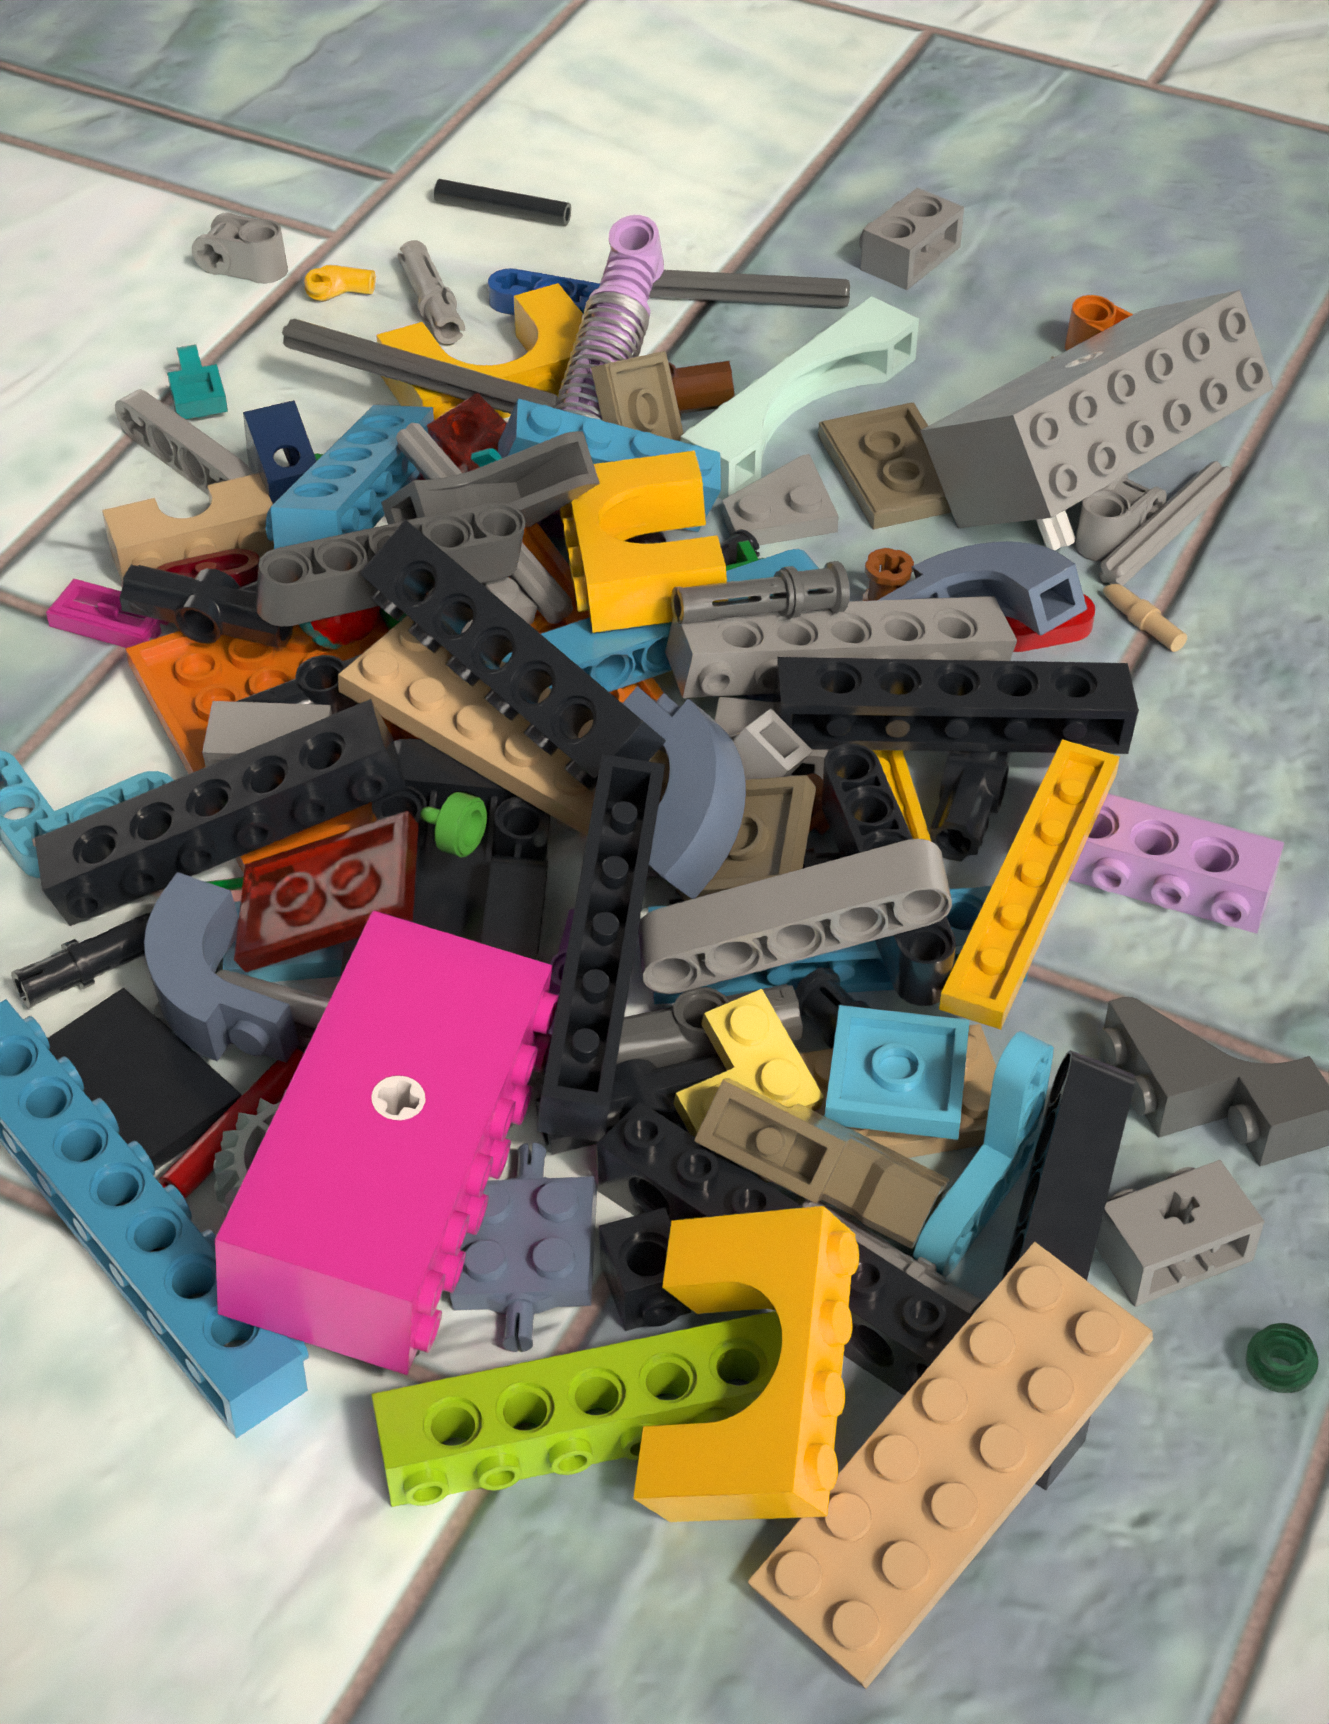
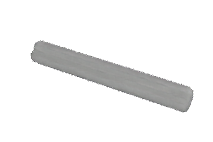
M1213 461L1206 465L1101 562L1102 571L1099 573L1101 581L1122 586L1126 584L1230 486L1231 469L1228 466L1222 467L1218 461Z

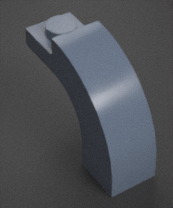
M1013 541L979 543L953 549L928 558L912 566L916 579L879 599L904 600L995 596L1004 616L1019 620L1040 636L1087 610L1074 562L1050 548L1032 543Z
M637 686L623 704L666 740L663 745L667 751L670 765L667 788L658 806L649 865L691 899H695L724 863L741 826L746 797L743 764L740 754L727 732L689 698L680 707L665 693L657 701H654Z
M177 872L152 909L146 926L144 940L147 966L166 1021L183 1042L212 1060L218 1061L229 1044L233 1043L249 1055L261 1056L263 1054L287 1063L299 1045L290 1005L234 985L215 974L221 959L242 931L232 892Z

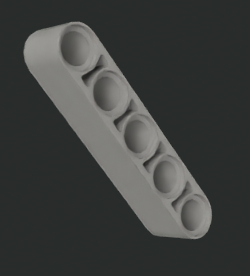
M905 840L653 910L640 919L638 929L643 981L649 989L658 993H680L939 922L948 915L952 908V899L942 852L937 844L929 840Z

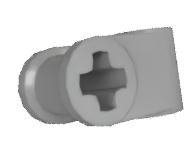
M221 213L212 221L211 230L208 234H202L197 237L192 244L194 260L202 269L214 275L222 274L267 284L281 280L288 273L281 226L276 221L270 219H254L237 216L232 213Z
M1128 474L1083 499L1075 548L1085 558L1103 561L1166 503V491L1159 487L1148 489L1129 480Z

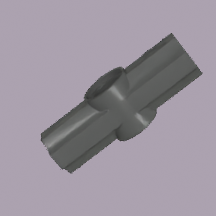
M784 984L762 989L790 1039H801L803 1024L799 1011V1002L793 986ZM695 988L683 992L676 999L673 1007L624 1017L617 1064L631 1059H644L652 1062L656 1068L716 1054L717 1052L701 1025L704 1013L757 990L725 996L711 988Z

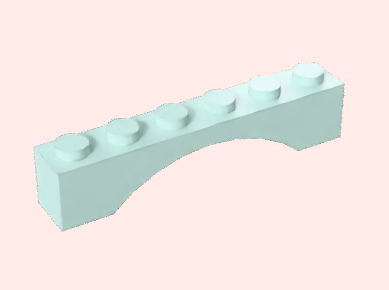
M871 296L681 435L680 442L720 452L721 492L718 498L723 500L761 478V462L766 444L777 427L792 413L808 403L836 391L860 385L887 382L916 360L919 318Z

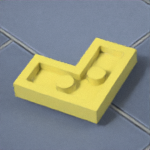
M762 989L704 1013L701 1025L727 1071L675 1094L673 1104L691 1135L696 1137L722 1080L730 1078L788 1108L798 1103L813 1111L821 1108L824 1096Z

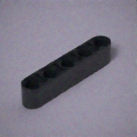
M855 743L841 744L828 751L824 759L821 803L823 813L841 858L913 839L876 754L866 746ZM946 916L941 921L929 926L875 940L894 990L900 998L917 1006H932L940 1003L941 992L954 967L956 951L955 936Z
M1069 1050L1064 1056L1050 1091L1001 1281L1034 1242L1087 1281L1134 1090L1135 1075L1133 1073Z

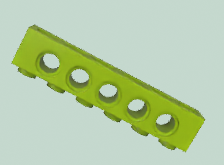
M777 1311L371 1394L391 1507L409 1503L416 1506L431 1505L443 1500L447 1495L479 1488L502 1490L513 1486L522 1479L550 1473L572 1475L584 1471L592 1464L625 1457L631 1460H639L643 1426L710 1423L736 1415L760 1396L777 1368L782 1348V1328ZM741 1379L749 1383L736 1386L728 1384L726 1381ZM674 1394L679 1396V1398L675 1400H661L656 1398V1396ZM594 1408H603L610 1411L603 1415L585 1413ZM522 1423L539 1425L532 1430L525 1431L514 1428ZM451 1438L467 1439L466 1442L460 1445L448 1446L442 1444Z

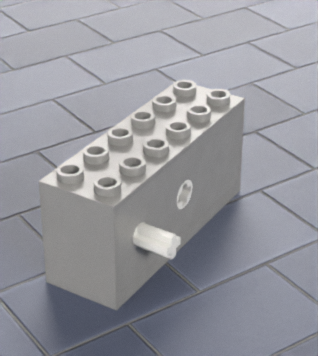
M1240 290L1141 310L920 431L958 528L1036 520L1046 547L1057 550L1060 547L1069 546L1075 542V535L1067 517L1066 509L1271 391L1274 387Z

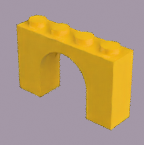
M559 283L514 295L516 338L528 353L516 360L497 365L469 364L451 357L441 348L423 322L377 334L376 338L377 342L543 390L553 393L558 397L562 380L567 370V364L570 360V353L573 351V343L576 341V334L579 332V325L582 323L583 313ZM381 376L401 406L433 407L434 428L464 431L508 418L511 415Z
M695 451L594 464L600 484L560 508L571 577L574 583L577 611H589L593 633L672 622L671 594L674 587L681 586L684 588L727 582L726 565L718 535L654 544H639L625 541L647 533L706 525L702 476ZM728 599L715 600L713 602L728 601Z
M824 1206L671 1221L662 1288L697 1314L753 1309L776 1310L782 1328V1348L777 1368L767 1387L752 1404L736 1415L710 1423L643 1426L633 1499L669 1522L827 1517L830 1490L835 1486L838 1476V1462L834 1445L837 1416L842 1413L845 1405V1388L841 1375L844 1345L849 1342L852 1334V1317L848 1305L851 1275L856 1272L859 1264V1249L855 1239L856 1234Z

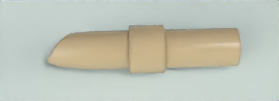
M1110 584L1103 588V593L1109 601L1128 617L1129 622L1142 632L1147 631L1172 652H1176L1184 646L1187 640L1186 633L1162 616L1161 611L1148 600L1140 599L1120 584Z

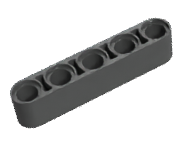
M500 502L487 503L407 520L480 583L505 578L517 570L526 522L524 515L517 508L509 504ZM402 522L275 548L266 552L261 557L258 567L257 613L264 621L282 627L379 606L370 598L377 588L367 581L360 572ZM433 589L430 590L427 595H430Z

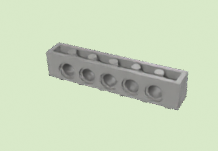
M995 596L850 601L844 612L832 613L828 608L802 611L800 617L787 619L785 616L782 617L777 611L677 624L673 616L665 653L682 698L773 694L777 657L1010 661L1017 639Z

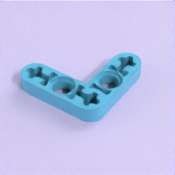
M0 750V781H3L5 786L0 790V840L27 875L40 878L36 846L34 847L32 839L174 781V779L168 774L159 771L143 772L54 811L16 758L10 753ZM29 807L33 809L24 818L13 820L4 818V815L14 808Z
M1019 1031L1012 1037L999 1059L993 1077L984 1144L930 1216L918 1238L913 1254L915 1260L923 1257L935 1264L936 1272L945 1277L951 1274L1021 1177L1034 1154L1041 1129L1054 1053L1052 1045L1023 1031Z

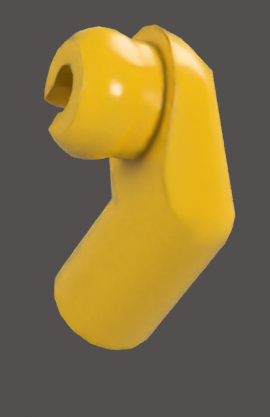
M338 265L314 268L304 278L307 295L318 301H327L346 292L371 295L374 292L376 283L374 270Z

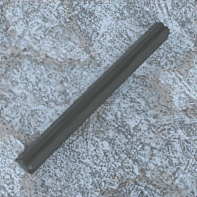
M290 319L287 326H284L282 330L284 335L283 344L289 349L509 414L512 413L517 399L547 405L552 408L557 406L556 399L558 397L553 393L299 319Z

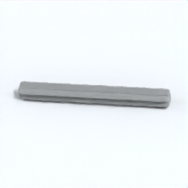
M410 423L405 429L397 433L396 440L399 449L426 480L462 474L420 424ZM522 543L517 570L509 577L538 605L537 610L549 623L557 624L572 613L571 598Z

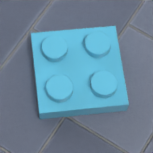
M839 1005L825 1117L845 1127L958 1140L970 1020Z

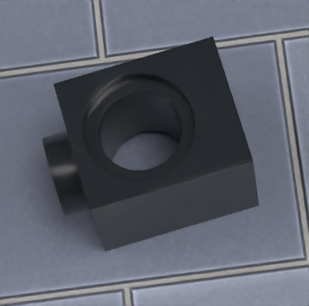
M665 1207L599 1225L600 1266L625 1331L646 1325L651 1327L663 1326L681 1315L691 1313L689 1307L662 1288L671 1221ZM643 1273H653V1274H656V1275H654V1276H640L639 1274H643Z

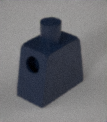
M295 400L243 412L248 465L253 474L259 473L272 504L317 461ZM279 449H283L289 466L282 467L274 461V454Z

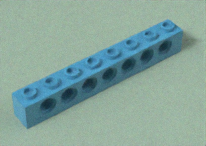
M7 999L1 1001V1144L237 1439L308 1391L304 1361L309 1358V1354L304 1342L218 1314L215 1233L210 1229L201 1233L191 1221L192 1213L179 1190L172 1184L165 1188L162 1187L154 1177V1166L143 1147L135 1140L127 1144L118 1134V1123L107 1104L101 1098L91 1101L83 1092L84 1085L82 1079L71 1061L65 1056L57 1060L49 1051V1041L39 1023L32 1016L22 1019ZM121 1203H127V1204L122 1205V1206H116V1205L121 1204ZM167 1247L158 1252H150L156 1248ZM207 1293L200 1298L186 1299L193 1294ZM231 1341H247L237 1347H224V1345Z

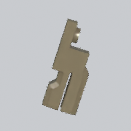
M730 1078L722 1080L694 1140L704 1147L814 1203H818L820 1200L828 1202L855 1216L864 1225L911 1249L916 1245L925 1224L938 1207L950 1181L949 1178L799 1103L788 1108Z

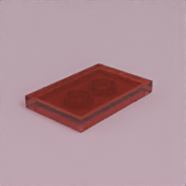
M406 811L245 864L234 961L246 973L361 936L372 911L412 921L418 823L411 814Z

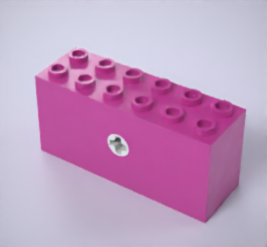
M372 911L215 1238L219 1315L404 1375H408L418 1350L430 1352L442 1318V1311L436 1309L442 1291L453 1293L458 1284L466 1257V1252L460 1250L466 1233L477 1235L481 1227L489 1200V1195L483 1193L489 1177L500 1178L511 1146V1140L506 1139V1135L511 1123L522 1124L530 1103L533 1087L527 1085L532 1071L542 1073L548 1060L552 1034H548L552 1025L559 999L558 995L549 993L552 965Z

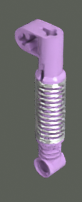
M642 215L623 217L614 223L609 231L610 253L600 287L590 294L586 302L582 323L579 325V332L576 334L573 351L570 353L567 370L565 371L561 389L556 399V409L602 420L591 367L639 357L641 353V346L649 326L651 311L647 301L653 283L660 278L664 271L659 230L654 221ZM560 509L537 522L547 536L565 539Z

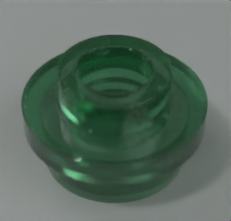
M1288 1323L1271 1324L1257 1332L1249 1341L1245 1354L1246 1366L1253 1379L1263 1387L1279 1393H1294L1308 1387L1315 1378L1319 1364L1317 1351L1308 1334L1299 1327ZM1272 1359H1283L1290 1364V1366L1279 1364L1273 1361Z

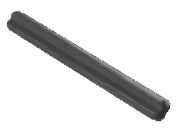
M664 270L660 278L653 283L649 298L845 308L850 300V282L847 279Z

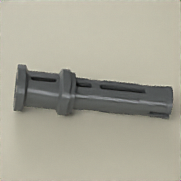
M832 561L826 563L822 569L797 571L793 566L783 567L776 571L774 577L729 581L684 588L681 586L674 587L671 594L672 613L677 624L777 611L782 617L785 616L787 619L800 617L802 611L828 608L832 613L844 612L848 607L850 598L849 580L842 563ZM748 597V598H745V599H737V600H728V601L713 602V601H715V600H723V599H732V598Z

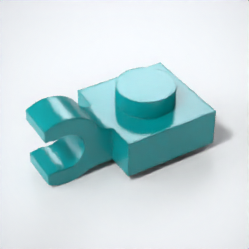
M196 344L176 347L180 371L167 373L176 413L184 419L228 412L226 395L217 364L202 367Z

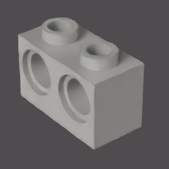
M916 188L902 200L896 202L876 220L868 223L863 229L859 241L860 248L862 249L860 270L908 290L960 248L964 207Z

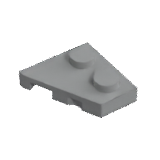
M810 454L794 459L722 500V517L730 536L737 530H747L756 538L759 545L838 532L839 516Z

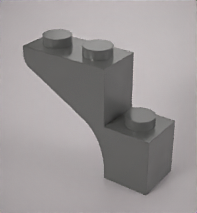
M575 431L561 434L466 473L438 479L414 480L382 501L381 504L387 523L393 524L402 522L405 519L412 520L482 504L500 502L517 508L524 515L525 527H531L594 488L600 482L583 431Z
M1120 997L1108 1002L1104 1028L1099 1032L1101 1053L1107 1064L1135 1075L1131 1105L1138 1115L1146 1116L1158 1138L1228 1117L1233 1136L1240 1144L1247 1145L1259 1166L1329 1146V1084L1310 1056L1282 1063L1244 1061L1224 1053L1136 998Z

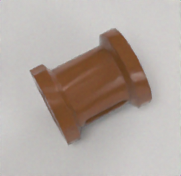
M882 548L871 552L865 563V573L869 578V588L863 594V601H877L907 584L913 572L912 566H914V561L912 557L902 550Z

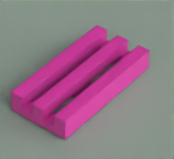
M73 579L46 611L50 627L125 648L149 641L150 638H158L162 633L160 624L167 626L170 622L122 611L119 598L121 591L78 579Z

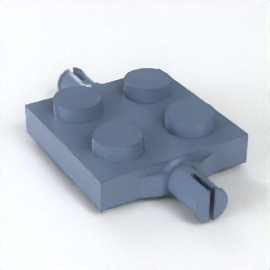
M524 1143L518 1148L519 1159L516 1178L488 1180L483 1192L489 1195L483 1222L477 1235L470 1233L465 1235L460 1249L466 1252L464 1266L454 1292L450 1293L454 1311L489 1309L506 1315L503 1346L513 1352H518V1338L522 1352H526L533 1347L532 1334L535 1314L555 1307L591 1306L597 1205V1189L594 1176L544 1177L546 1149L538 1143H532V1158L528 1143Z

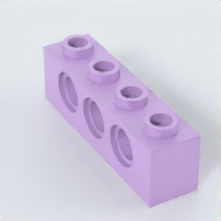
M1107 794L1069 880L1257 934L1274 886L1284 842Z

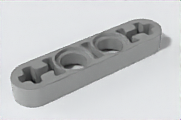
M139 389L116 401V416L126 434L207 495H209L207 485L253 474L248 465L148 392Z

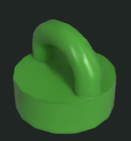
M455 792L448 797L441 810L428 806L422 808L420 818L427 823L436 825L435 842L439 850L454 856L466 857L477 848L482 839L487 822V811L484 802L480 798L462 792Z

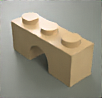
M259 473L207 485L210 501L209 508L203 513L190 518H174L165 515L159 509L155 498L102 510L110 552L122 584L123 577L131 564L156 569L169 562L228 549L251 550L256 552L260 558L266 552L273 550L274 541H269L266 534V517L268 510L273 504Z

